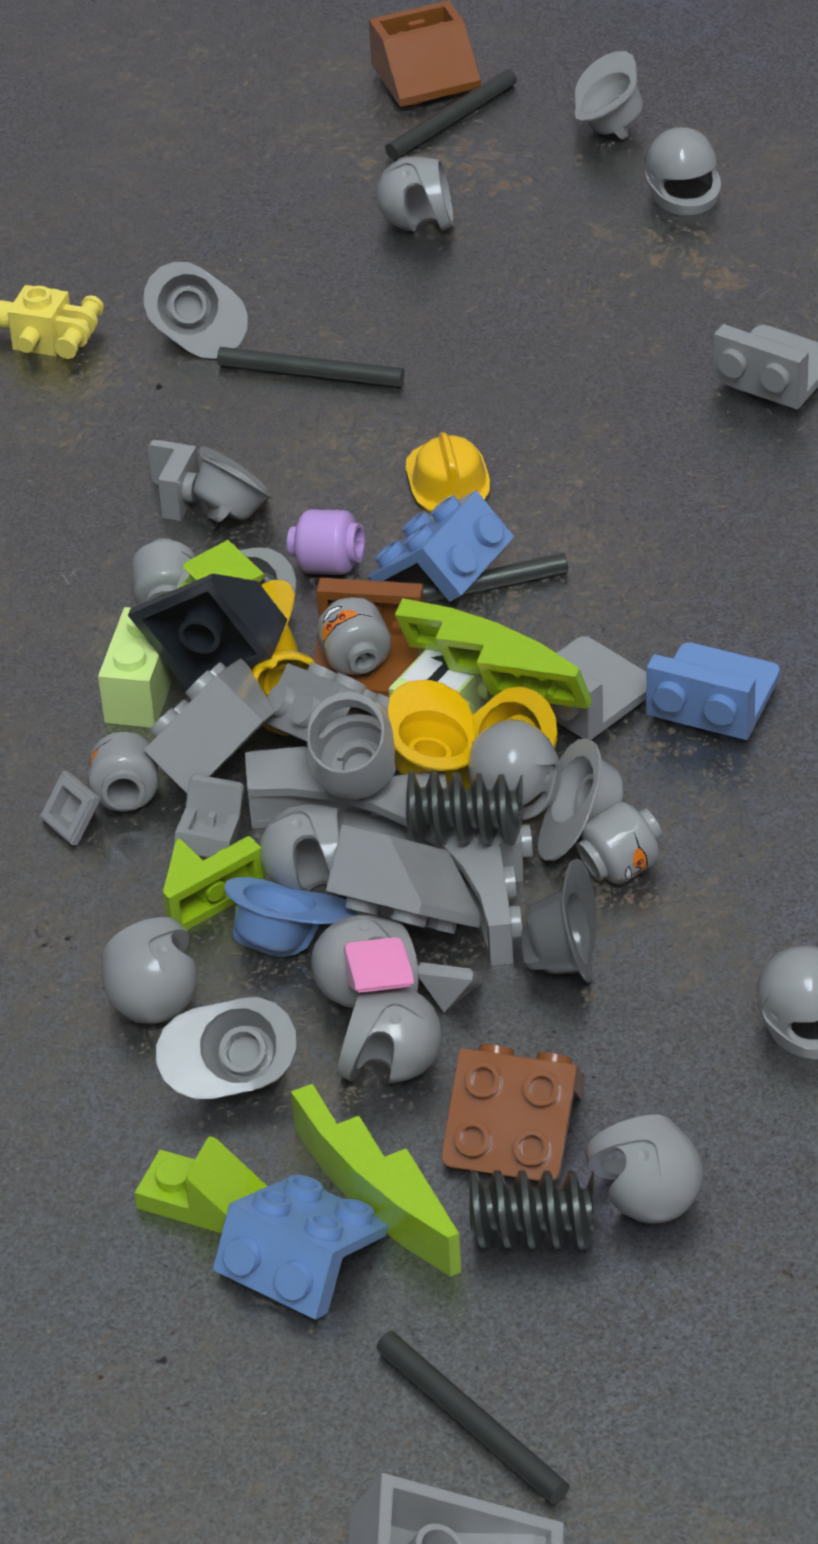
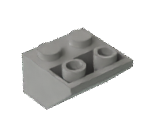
M241 658L227 668L220 662L211 671L207 670L186 691V694L192 699L189 703L184 699L174 709H169L149 730L156 738L144 751L186 793H188V784L192 775L212 777L275 713L251 669Z
M342 824L326 891L348 896L345 908L381 915L392 920L455 934L457 923L479 928L482 917L448 850Z

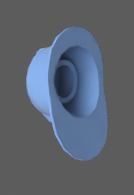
M237 877L226 881L224 888L228 897L236 902L233 929L234 939L239 944L271 956L286 957L298 954L310 945L321 924H333L347 916L357 915L358 912L357 910L345 908L347 900L340 897L291 889L264 879Z

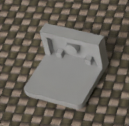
M722 324L713 334V381L798 410L818 387V342L769 325H758L749 333Z
M587 636L578 637L557 652L558 655L580 668L592 698L589 709L550 704L557 718L556 722L581 738L592 740L646 700V671Z
M311 662L307 670L287 663L278 684L268 694L267 699L275 713L265 724L307 742L308 724L311 715L318 704L326 698L339 692H358L378 703L388 715L389 697L380 693L376 694L366 689L367 686L339 672L335 673L316 663ZM350 707L336 710L326 717L320 725L318 736L329 723L346 716ZM352 707L366 715L373 716L364 709Z

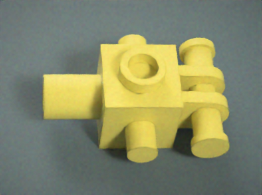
M25 285L14 302L0 300V328L10 330L13 350L55 357L58 354L63 358L71 359L78 352V347L84 346L97 328V317L103 313L104 304L98 297L88 295L82 300L81 306L70 305L68 291L49 289L45 286Z

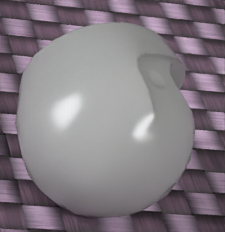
M688 127L670 128L655 138L646 153L644 168L649 188L655 203L667 212L677 215H696L710 210L718 200L721 180L715 168L717 164L716 155L712 145L700 131ZM696 179L706 183L711 188L706 194L698 198L681 199L669 195L664 188V182L668 180Z
M423 156L401 157L382 172L377 183L376 199L380 212L390 224L406 231H415L417 225L423 221L436 222L441 231L454 226L450 189L440 159Z
M339 692L326 698L318 704L308 724V766L316 781L326 792L339 798L351 800L369 797L389 783L397 769L395 765L393 730L388 715L378 703L358 692ZM357 707L373 715L354 714L340 717L329 723L318 736L320 725L325 718L341 708Z
M504 720L483 730L472 742L468 765L471 784L475 774L482 773L486 788L492 790L498 774H504L509 790H515L522 775L523 806L542 792L541 797L535 803L523 807L522 820L542 814L552 804L560 786L561 766L550 739L540 729L525 721Z
M316 804L292 805L278 813L268 822L262 833L259 846L261 847L262 867L272 882L291 889L310 891L315 886L328 883L342 824L345 825L340 809Z
M369 915L347 916L333 923L319 936L311 956L312 973L319 989L330 1000L345 1007L354 1008L359 993L349 987L347 983L344 954L345 944L397 937L404 944L414 978V984H411V987L403 988H409L417 992V958L413 943L405 927L396 920Z
M156 917L132 924L118 932L103 949L101 958L102 982L109 1003L131 1021L147 1025L169 1021L185 1010L195 994L198 977L197 965L193 958L184 954L190 938L188 932L176 919Z
M813 945L791 946L777 952L762 969L756 983L758 1009L771 1037L780 1047L802 1058L818 1059V1039L811 1040L797 1036L792 1030L791 1025L793 1022L818 1021V947Z
M409 988L360 992L345 1035L337 1067V1075L348 1081H353L362 1068L371 1061H382L390 1067L389 1083L410 1081L423 1074L433 1064L442 1042L440 1019L434 1007L424 996Z
M659 1114L643 1115L624 1120L598 1133L586 1146L585 1156L588 1170L591 1173L594 1171V1175L615 1180L609 1189V1200L619 1211L636 1221L646 1224L672 1221L687 1212L700 1193L703 1181L702 1158L694 1142L667 1116ZM613 1151H621L626 1156L616 1159L604 1158Z

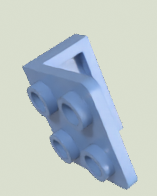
M477 490L459 500L454 495H451L439 503L431 511L430 516L425 511H422L409 520L401 529L405 537L400 542L398 540L391 542L375 556L374 560L378 563V566L369 574L368 578L371 581H384L418 563L450 602L462 596L514 538V535Z
M691 642L682 644L674 658L653 654L646 667V715L748 740L779 681L780 667L773 662Z
M291 1175L229 1204L213 1270L316 1320L326 1315L329 1311L342 1258L385 1237L389 1225L373 1215L374 1209L369 1204L356 1199H342L323 1190V1185L311 1177Z

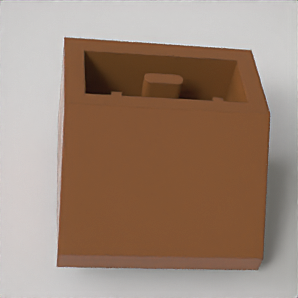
M449 0L369 19L371 64L400 107L419 105L426 100L447 95L457 96L465 91L476 89L481 85L480 75L464 20Z

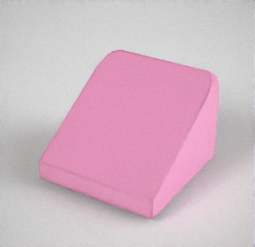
M392 937L345 944L344 954L347 983L356 992L411 987V984H414L412 969L404 944L400 938Z

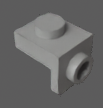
M153 439L148 445L147 450L151 480L159 486L162 518L181 521L190 503H195L198 500L194 493V484L199 472L197 446Z
M196 774L192 775L188 784L186 808L175 831L174 846L176 840L180 838L202 860H205L221 849L234 844L240 828L244 785L236 781Z

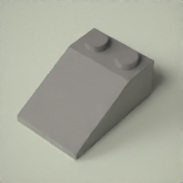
M381 1473L350 1510L348 1544H563L564 1523Z

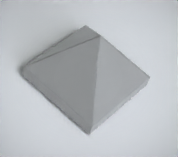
M62 771L40 818L71 845H78L99 804L100 798L70 772Z
M423 962L418 965V977L443 1012H446L482 983V975L473 969Z

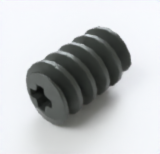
M409 771L406 789L407 825L411 826L416 841L424 842L431 826H433L438 842H447L453 827H455L461 843H470L475 829L478 828L483 844H492L498 829H501L506 845L515 844L522 826V775L515 790H509L505 775L498 774L491 790L486 788L482 773H476L470 789H465L458 772L453 773L448 787L442 788L437 772H431L425 787H420L415 771Z
M471 1169L469 1189L470 1230H474L481 1248H488L490 1246L495 1231H499L505 1248L514 1247L520 1231H524L530 1249H537L539 1247L544 1231L549 1232L555 1249L563 1248L569 1231H573L579 1249L588 1248L594 1232V1171H592L586 1188H581L575 1171H568L562 1187L556 1188L550 1170H543L537 1188H532L525 1170L518 1171L512 1187L506 1186L501 1170H494L488 1187H482L477 1171Z

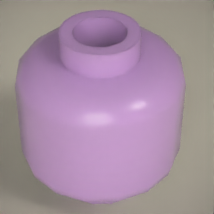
M306 510L299 517L297 526H291L288 531V553L291 557H296L299 567L306 574H348L355 563H360L364 556L365 532L363 525L356 523L353 515L347 510Z

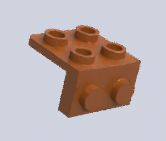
M320 578L316 591L319 618L333 602L351 597L364 598L372 602L381 613L391 634V649L387 658L379 667L368 673L346 676L367 686L366 689L376 694L380 693L389 697V687L421 655L422 649L409 647L395 617V613L402 598L424 602L423 584ZM317 640L313 661L338 673L327 661Z
M479 1044L478 1050L460 1048L441 1153L444 1164L452 1169L471 1171L472 1169L476 1170L477 1173L490 1175L493 1174L494 1170H501L503 1177L516 1178L519 1170H525L529 1181L539 1182L543 1170H550L554 1182L557 1181L561 1175L573 1099L582 1100L585 1076L579 1067L572 1064V1058L555 1053L538 1052L536 1059L513 1056V1049L494 1044Z

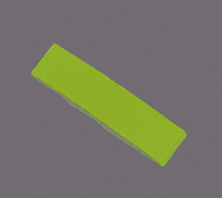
M402 598L395 617L409 647L441 651L450 671L482 675L490 695H497L506 688L523 686L539 692L550 704L584 709L590 708L592 698L580 668L542 643L502 624L450 607Z
M313 1083L291 1091L295 1132L323 1172L348 1199H356L369 1204L374 1209L373 1215L389 1225L387 1234L401 1246L450 1277L461 1273L459 1232L407 1148L384 1157L360 1116L337 1124Z

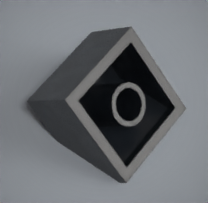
M215 573L135 606L128 613L132 622L187 690L207 670L211 671L220 662L227 668L241 658L251 667L271 659L287 623V618L258 581Z

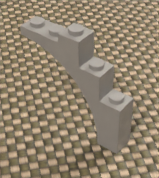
M307 746L245 752L252 829L265 828L272 818L292 805L316 804L339 808L345 825L448 850L482 917L479 930L483 936L490 965L513 964L512 940H521L523 931L520 906H509L508 900L517 898L516 882L523 881V858L533 857L529 824L521 826L514 845L505 844L501 829H498L492 844H483L478 828L475 829L470 843H461L455 827H453L447 842H438L433 826H431L424 842L416 841L411 826L407 825L408 774L393 776L389 783L372 796L351 800L339 798L326 792L316 781L308 766ZM445 771L437 772L442 788H447ZM431 772L416 774L420 787H425Z

